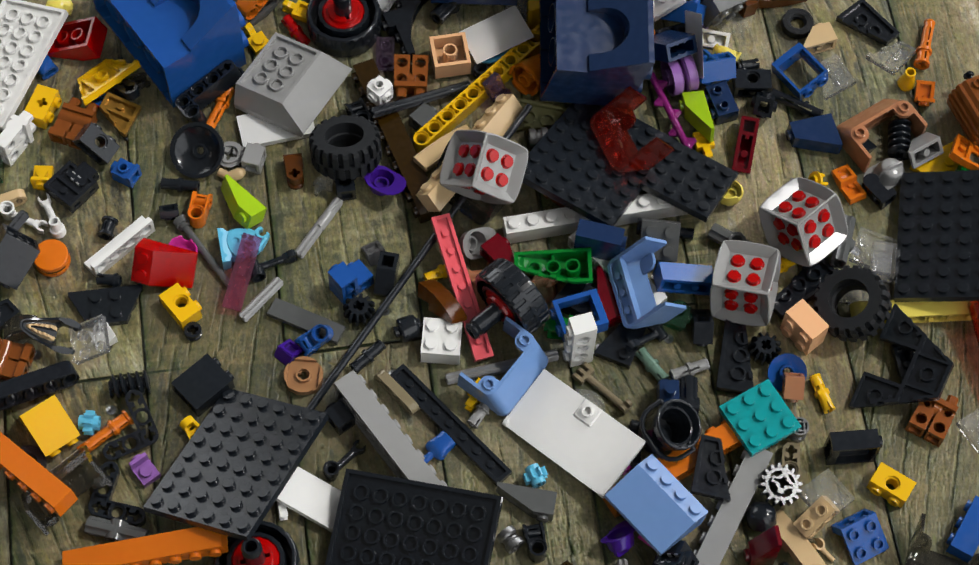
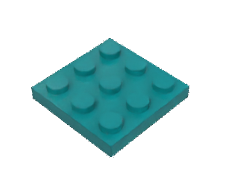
M769 379L727 401L718 408L750 457L801 430L802 427Z

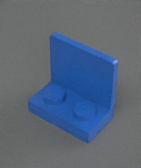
M864 508L831 525L833 533L842 536L853 565H859L889 549L876 512Z

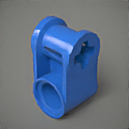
M318 324L299 336L295 343L300 345L304 351V356L309 357L333 338V329L328 325ZM322 328L326 331V336L323 339L319 335V331Z

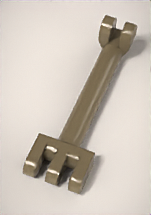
M587 362L582 364L584 369L581 367L577 369L581 376L575 372L572 374V378L581 386L587 381L624 414H627L631 409L633 403L629 399L623 402L592 376L595 369Z

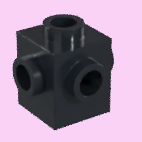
M763 90L757 92L756 97H752L750 107L753 108V114L757 117L771 118L772 112H776L778 102L775 101V95H772V92ZM761 101L768 103L766 105H762Z

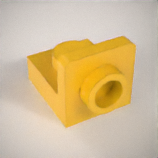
M34 165L33 176L30 177L33 189L45 190L43 185L54 175L53 166Z

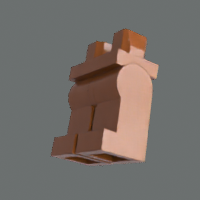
M394 54V94H396L397 100L406 98L407 95L427 92L429 55H413L412 73H410V55ZM401 59H403V60H406L407 62H398V61L401 60Z
M72 97L68 103L64 102L56 122L48 131L51 141L66 146L68 144L69 147L81 150L72 141L84 125L97 123V105L90 102L85 108H81V100Z
M0 338L1 380L6 381L29 373V368L36 354L33 344L25 343L24 345Z
M948 395L946 400L940 398L936 401L920 402L904 430L921 438L930 420H932L923 439L940 447L959 408L957 406L958 398Z

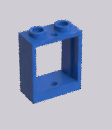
M800 42L771 64L772 72L799 100L810 97L816 88L824 86L828 81L827 69ZM800 58L818 74L816 78L802 89H799L783 73Z
M597 289L552 301L551 308L549 309L550 317L552 320H555L557 336L561 337L563 342H565L566 324L560 309L584 302H589L598 328L597 333L608 330L609 320Z

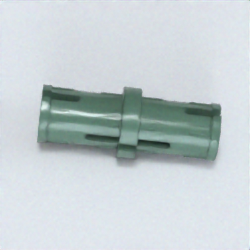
M645 347L638 350L640 353H635V356L645 366V370L650 372L658 382L660 379L669 378V375L660 367L659 361L654 359Z

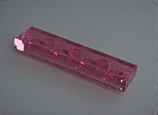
M243 233L222 307L241 312L262 240L261 237Z

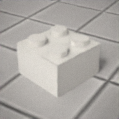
M424 317L420 352L421 362L460 365L463 321L451 324L442 318Z

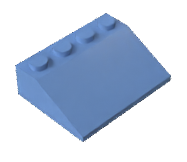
M653 454L636 465L604 496L660 556L697 528L708 514L704 506Z

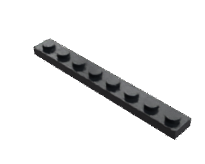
M404 364L390 374L416 401L420 410L441 431L446 432L453 439L456 446L496 486L497 482H503L512 474V471Z

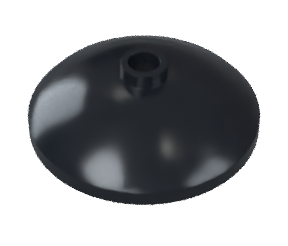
M192 122L182 126L175 133L170 144V156L174 166L180 173L190 178L210 176L220 167L224 158L225 147L221 135L215 128L206 123ZM201 147L204 149L203 154L199 152Z

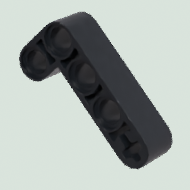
M226 60L179 95L175 104L189 123H206L207 118L202 109L235 85L241 77V73L232 60Z

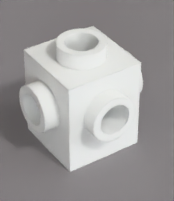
M379 75L368 82L366 86L367 98L376 106L388 103L393 98V85L390 80L384 79Z

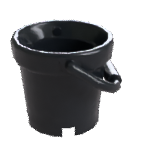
M660 398L643 411L637 431L638 436L646 441V447H644L646 451L656 454L665 461L677 462L696 451L695 444L700 439L702 426L697 411L690 403L682 399H670L664 402ZM658 406L654 413L646 417L651 410ZM687 450L683 454L676 457H669L662 454L668 451Z

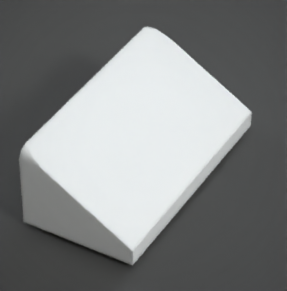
M702 28L703 47L713 48L718 44L728 48L731 33Z

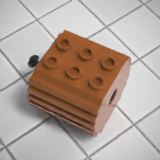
M968 71L963 75L966 80L955 87L956 89H953L951 94H949L947 104L973 146L977 145L979 147V75L973 77L974 72Z

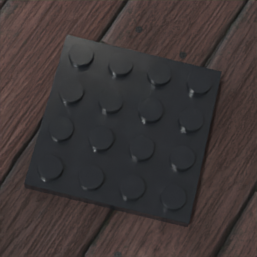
M672 140L641 181L639 188L706 223L737 179L739 173Z

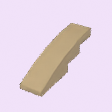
M463 125L449 132L415 155L413 161L425 172H428L436 164L440 166L444 160L453 133L457 130H471V128Z
M782 509L776 511V525L779 526L783 544L782 548L786 553L789 552L797 565H826L809 540L794 526V522Z

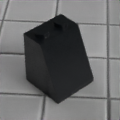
M4 223L0 225V285L7 289L13 288L17 290L39 255L40 249L36 240Z

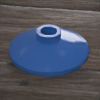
M790 353L781 354L775 357L769 364L768 379L774 388L782 391L783 370L785 368H789L790 372L803 373L806 380V365L797 355Z

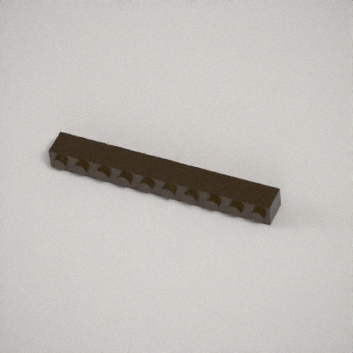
M374 59L353 65V73H351L354 84H358V93L360 97H364L369 112L376 105L367 98L366 86L371 79H375L379 75L381 76ZM398 112L377 118L371 117L372 122L379 129L381 142L385 144V153L387 157L392 159L391 166L393 171L403 176L406 180L405 197L407 202H411L413 206L411 209L414 217H418L421 224L430 221L431 217L442 215V210L440 212H428L416 196L421 190V186L429 179L426 172L413 161V157L417 153Z

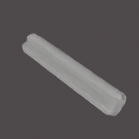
M275 277L239 313V318L247 322L283 286V281L279 277Z

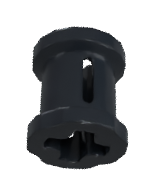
M103 216L101 219L103 223L97 235L104 240H112L115 236L113 234L115 226L118 225L119 221L112 216Z

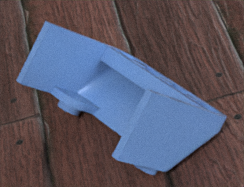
M644 236L612 258L608 263L607 271L625 328L638 329L663 324L687 309L686 305L670 302L656 305L647 273L654 269L656 264L654 253L667 244L666 240Z
M509 317L505 318L502 330L515 339L516 348L523 352L500 381L493 376H484L476 383L461 372L457 384L478 401L486 404L490 410L499 416L510 414L548 364L547 355L533 335Z

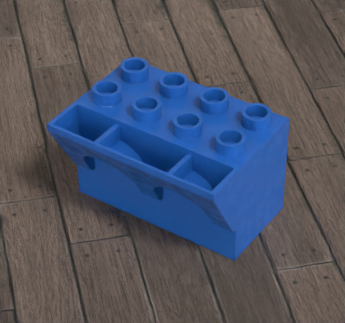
M93 0L97 12L134 59L140 62L142 69L173 108L176 106L175 101L179 95L222 62L232 60L236 67H242L247 64L244 48L249 46V41L241 30L242 27L246 26V22L233 0Z

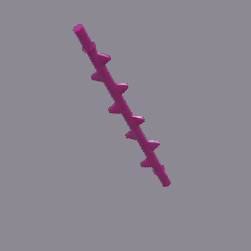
M653 71L650 81L658 95L654 105L664 107L673 127L668 134L671 137H678L681 144L692 149L697 140L696 138L686 137L678 121L682 111L672 109L663 91L668 82L667 80H658Z

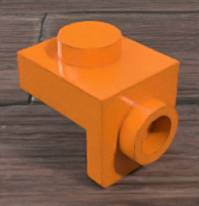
M916 80L914 102L919 103L918 106L929 107L930 104L935 103V82Z

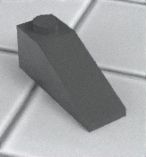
M497 482L496 493L527 515L543 523L553 520L557 492Z

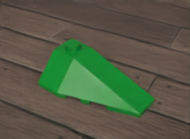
M591 247L514 252V264L524 273L571 284L593 283Z

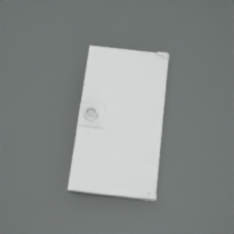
M545 369L502 422V425L513 431L603 499L646 443L641 437Z

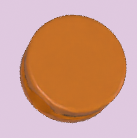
M55 239L39 243L40 253L34 261L39 273L47 277H56L66 272L71 262L66 245Z

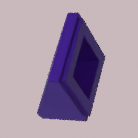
M288 339L277 346L274 357L286 366L299 357L303 350L291 339Z

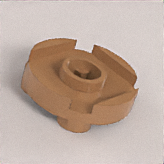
M300 356L286 365L284 381L290 392L297 395L315 394L322 385L323 369L315 359L308 356ZM306 372V375L309 376L308 378L302 380L298 377V375Z

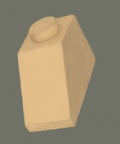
M830 22L818 23L812 27L803 45L812 55L835 49L838 38Z

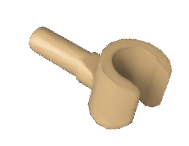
M813 538L817 545L811 543L815 550H819L833 562L835 558L826 550L825 541L822 538Z

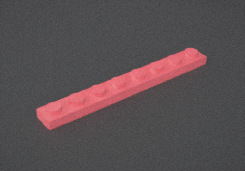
M450 213L431 217L433 230L454 297L467 315V320L463 321V326L474 362L493 358L494 354L487 332L474 339L465 329L466 323H470V320L480 312Z

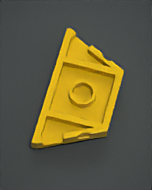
M105 59L79 77L77 81L84 105H88L100 95L105 94L114 85L119 84L124 78L140 68V62L134 60L132 63H126L125 59Z

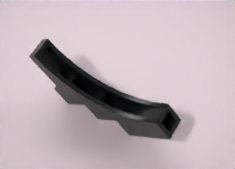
M396 0V9L383 13V21H381L383 31H386L389 37L394 36L395 42L401 46V54H409L411 63L413 55H415L411 40L412 26L417 14L429 0Z

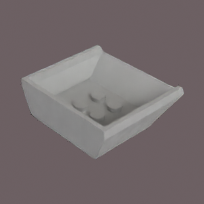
M275 32L235 83L234 105L236 109L302 137L351 72L352 68L322 51Z

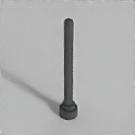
M185 214L178 216L173 221L174 226L177 230L184 231L188 238L193 240L200 254L225 287H231V280L190 228V221Z

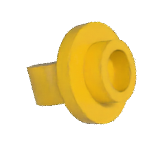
M814 171L809 175V180L824 186L828 185V182H823L825 174Z

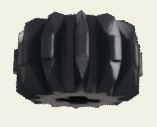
M360 293L359 297L353 294L352 299L347 298L346 304L343 305L344 317L348 318L350 324L355 321L356 326L359 325V322L366 325V320L369 321L376 312L374 308L375 303L370 301L369 295L363 298L362 293Z
M760 332L757 337L753 336L751 338L748 349H750V356H755L754 362L760 360L761 365H764L765 361L770 364L775 357L781 354L780 341H775L776 335L770 337L769 332H766L764 336Z

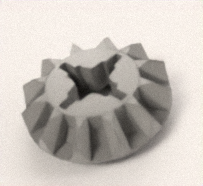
M224 142L225 153L221 166L232 169L234 166H240L244 154L243 147L237 142ZM233 150L234 157H230V159L227 160V155H229Z

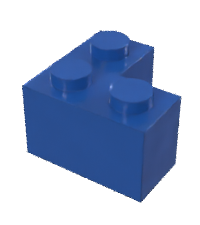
M703 49L704 79L699 78V82L704 85H710L716 81L727 82L730 79L736 78V57L729 51L711 54L708 50Z
M360 259L348 265L342 261L340 264L333 265L328 271L329 288L343 305L346 304L347 298L352 299L353 294L357 296L374 284L373 274Z

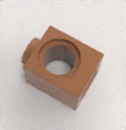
M783 372L781 391L783 399L791 403L803 400L805 388L804 374Z

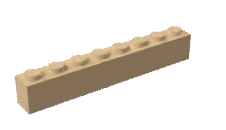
M500 94L496 97L493 105L485 110L482 118L475 122V126L471 130H480L503 137L523 107L514 94ZM442 165L432 173V177L421 186V190L416 194L428 212H440L455 194V192L446 189L440 184Z

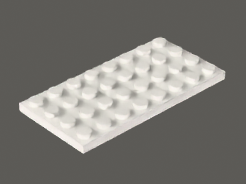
M2 0L0 4L1 131L6 128L7 122L11 120L10 117L15 114L69 15L67 10L22 0Z

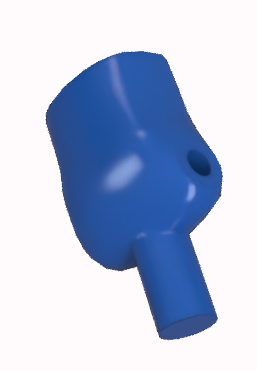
M46 55L37 73L42 79L46 80L55 75L59 68L53 63L49 55Z
M442 430L436 437L426 443L428 452L424 455L426 464L433 458L438 461L443 460L456 446L453 439Z

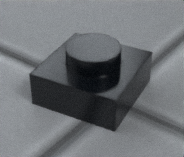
M178 204L159 206L160 219L174 220L178 217Z

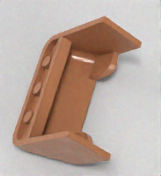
M883 99L837 126L843 143V149L863 173L867 171L872 159L870 153L862 145L868 140V130L897 115L899 118L911 121V132L915 137L925 133L928 126L927 122L908 101Z

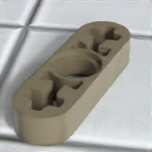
M384 369L374 375L381 387L409 415L413 416L420 410L416 401Z
M788 442L784 444L781 450L780 464L781 467L788 464V466L795 468L794 475H799L800 448L796 443ZM789 448L794 452L791 461H788L789 452L787 451ZM783 494L782 497H787V496H789L790 494H787V495Z

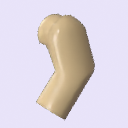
M238 167L231 171L220 168L217 176L224 179V176L228 174L235 181H238L245 176L246 171L243 167Z

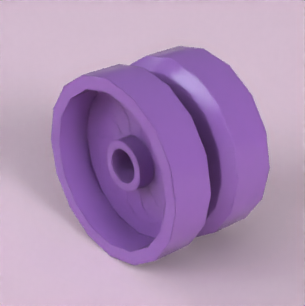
M691 55L670 63L660 62L662 78L667 80L666 89L672 97L682 94L684 90L691 92L699 88L698 70Z

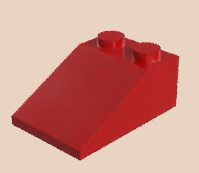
M96 16L65 22L47 55L49 57L80 61L98 59L101 56L108 29Z
M143 238L135 246L131 281L148 286L171 287L178 282L181 287L193 288L198 252Z

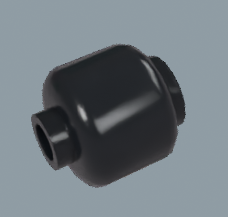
M408 315L396 320V326L393 327L396 338L399 337L402 342H408L418 339L423 328L419 318H416L414 315Z

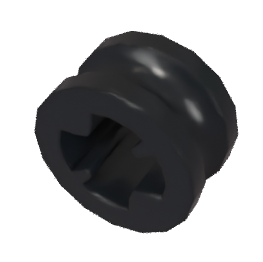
M190 322L185 325L184 333L186 338L192 342L199 340L202 337L200 324ZM195 328L196 334L192 335L190 329Z

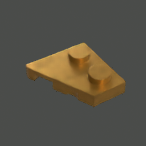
M107 92L99 106V110L119 133L126 138L141 111V106Z

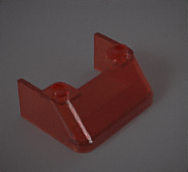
M631 86L598 111L590 121V126L611 168L618 173L651 169L674 151L673 147L658 137H655L639 151L637 150L628 130L636 122V116L633 111L643 104L647 98Z

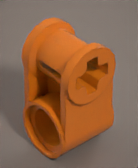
M197 191L192 192L187 214L190 225L193 228L199 229L205 226L209 210L212 207V194L204 195L198 194Z

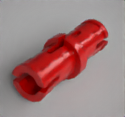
M291 15L284 16L281 22L288 29L289 35L294 37L296 41L309 45L311 41L302 31L303 28L294 21Z

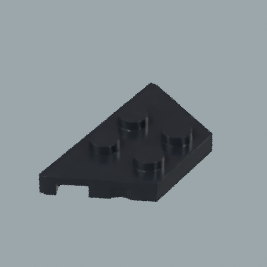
M142 284L68 292V297L84 319L88 328H97L105 322L109 326L128 324L131 313L137 305V299L144 289Z

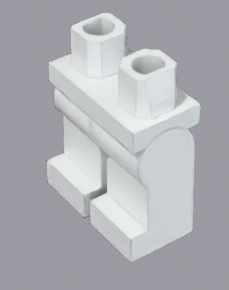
M25 110L19 116L13 114L10 117L11 120L7 122L6 128L0 134V161L10 167L27 148L28 142L31 144L34 141L33 133L37 127L31 122L34 119L33 115Z

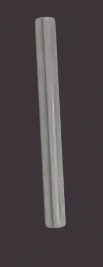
M556 349L545 351L548 363L559 360V354ZM518 358L445 374V380L447 385L458 383L461 372L472 380L478 379V377L482 378L484 376L504 373L511 368Z

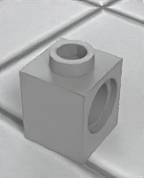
M247 142L241 159V165L245 171L261 174L267 157L266 147L259 143L252 144Z

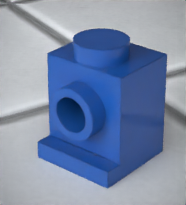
M122 158L118 162L114 161L110 168L113 180L130 188H133L142 175L138 164L135 165Z

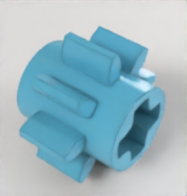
M86 410L84 415H79L78 429L82 430L84 435H94L95 431L100 430L101 416H97L95 411Z
M538 463L526 467V473L523 474L526 486L531 484L532 488L543 486L546 483L545 479L548 478L545 466L540 468Z

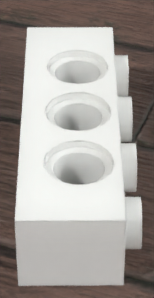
M592 312L568 318V325L565 326L566 334H564L565 342H563L564 350H562L565 362L568 361L570 368L582 365L584 362H592L598 328Z

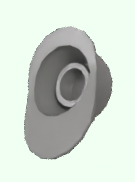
M887 158L868 168L864 177L869 173L876 174L880 182L889 190L901 184V177L906 172L902 161L895 158Z
M480 227L464 232L459 239L462 253L469 259L483 258L480 255V246L497 233L490 227Z

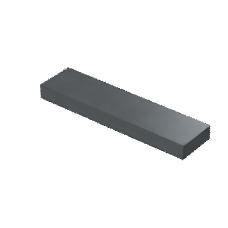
M279 298L274 299L267 312V316L304 332H308L318 324L328 325L333 329L334 333L333 338L329 342L335 345L338 344L345 331V326ZM324 328L319 331L322 339L326 336Z

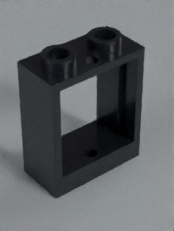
M878 429L830 432L823 446L826 465L873 462L883 446L882 436L878 434Z

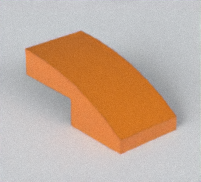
M848 164L831 171L838 188L850 205L866 198L867 193L857 182V175Z

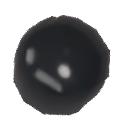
M759 501L747 508L746 520L750 529L764 532L777 523L776 510L770 503Z

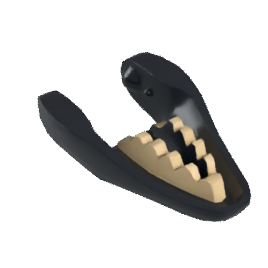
M61 317L26 318L21 320V330L36 341L60 354H75V350L72 347L57 346L55 341L58 330L61 327H67L76 332L81 331L82 326L77 321Z

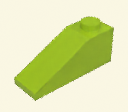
M704 90L682 92V98L678 102L679 110L683 112L684 118L709 142H713L715 128Z
M228 174L225 175L221 191L233 218L246 229L261 223L267 208Z

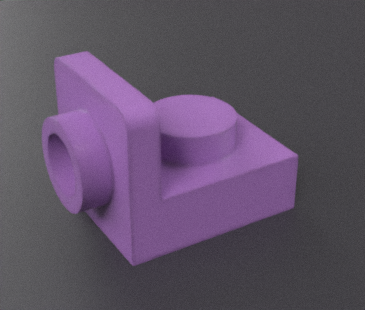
M145 452L137 454L129 462L131 471L144 488L161 477L160 472L149 460Z

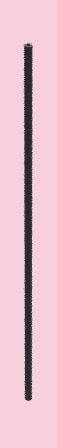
M527 103L503 135L504 138L510 140L533 108L532 105ZM463 195L458 197L448 211L451 219H453L468 197ZM434 232L306 408L315 410L435 244L437 239Z

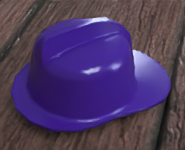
M378 165L373 172L367 173L364 176L370 190L378 196L396 195L401 193L406 187L405 178L385 166Z
M624 520L617 524L600 542L606 544L616 557H621L634 546L635 529Z

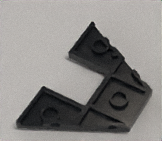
M894 304L890 318L886 321L880 335V340L914 351V356L901 384L864 371L849 404L850 409L939 400L952 372L954 363L913 323L911 318L897 304Z

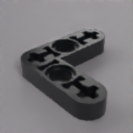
M130 390L125 396L126 404L137 431L107 443L103 448V455L108 460L119 459L150 446L158 440V430L145 399L138 390ZM133 393L135 396H140L138 399L139 406L144 404V408H138L134 412L132 408H136L135 404L128 400ZM141 411L148 415V419L144 423L136 420L137 413ZM152 423V426H148L150 432H155L156 434L153 436L152 441L144 438L146 431L145 428L140 430V426ZM128 438H134L137 441V445L133 449H128L125 446V441ZM122 441L125 453H121V450L115 452L116 456L114 457L111 454H106L109 446L117 448L119 447L117 442Z
M113 461L105 462L100 469L88 505L91 516L107 520L116 518L132 526H143L147 521V516L142 508L111 501L120 476V469ZM111 467H113L115 472L110 473V481H108V474L106 470H110ZM107 485L110 487V490L107 494H100L99 488ZM100 504L102 509H105H99L98 512H95L94 507H98V505ZM121 508L123 514L120 517H113L112 512L114 509ZM137 513H139L142 518H138L137 521H134V518L132 516H136Z

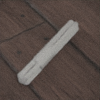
M335 197L295 250L297 257L304 258L343 205L341 199Z

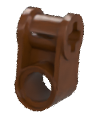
M302 153L283 155L287 184L291 189L298 190L304 185Z

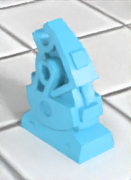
M261 226L255 231L250 228H235L229 231L217 228L223 270L230 269L232 262H242L247 257L255 258L263 251L270 238V233L266 232L264 236L259 235L263 232Z

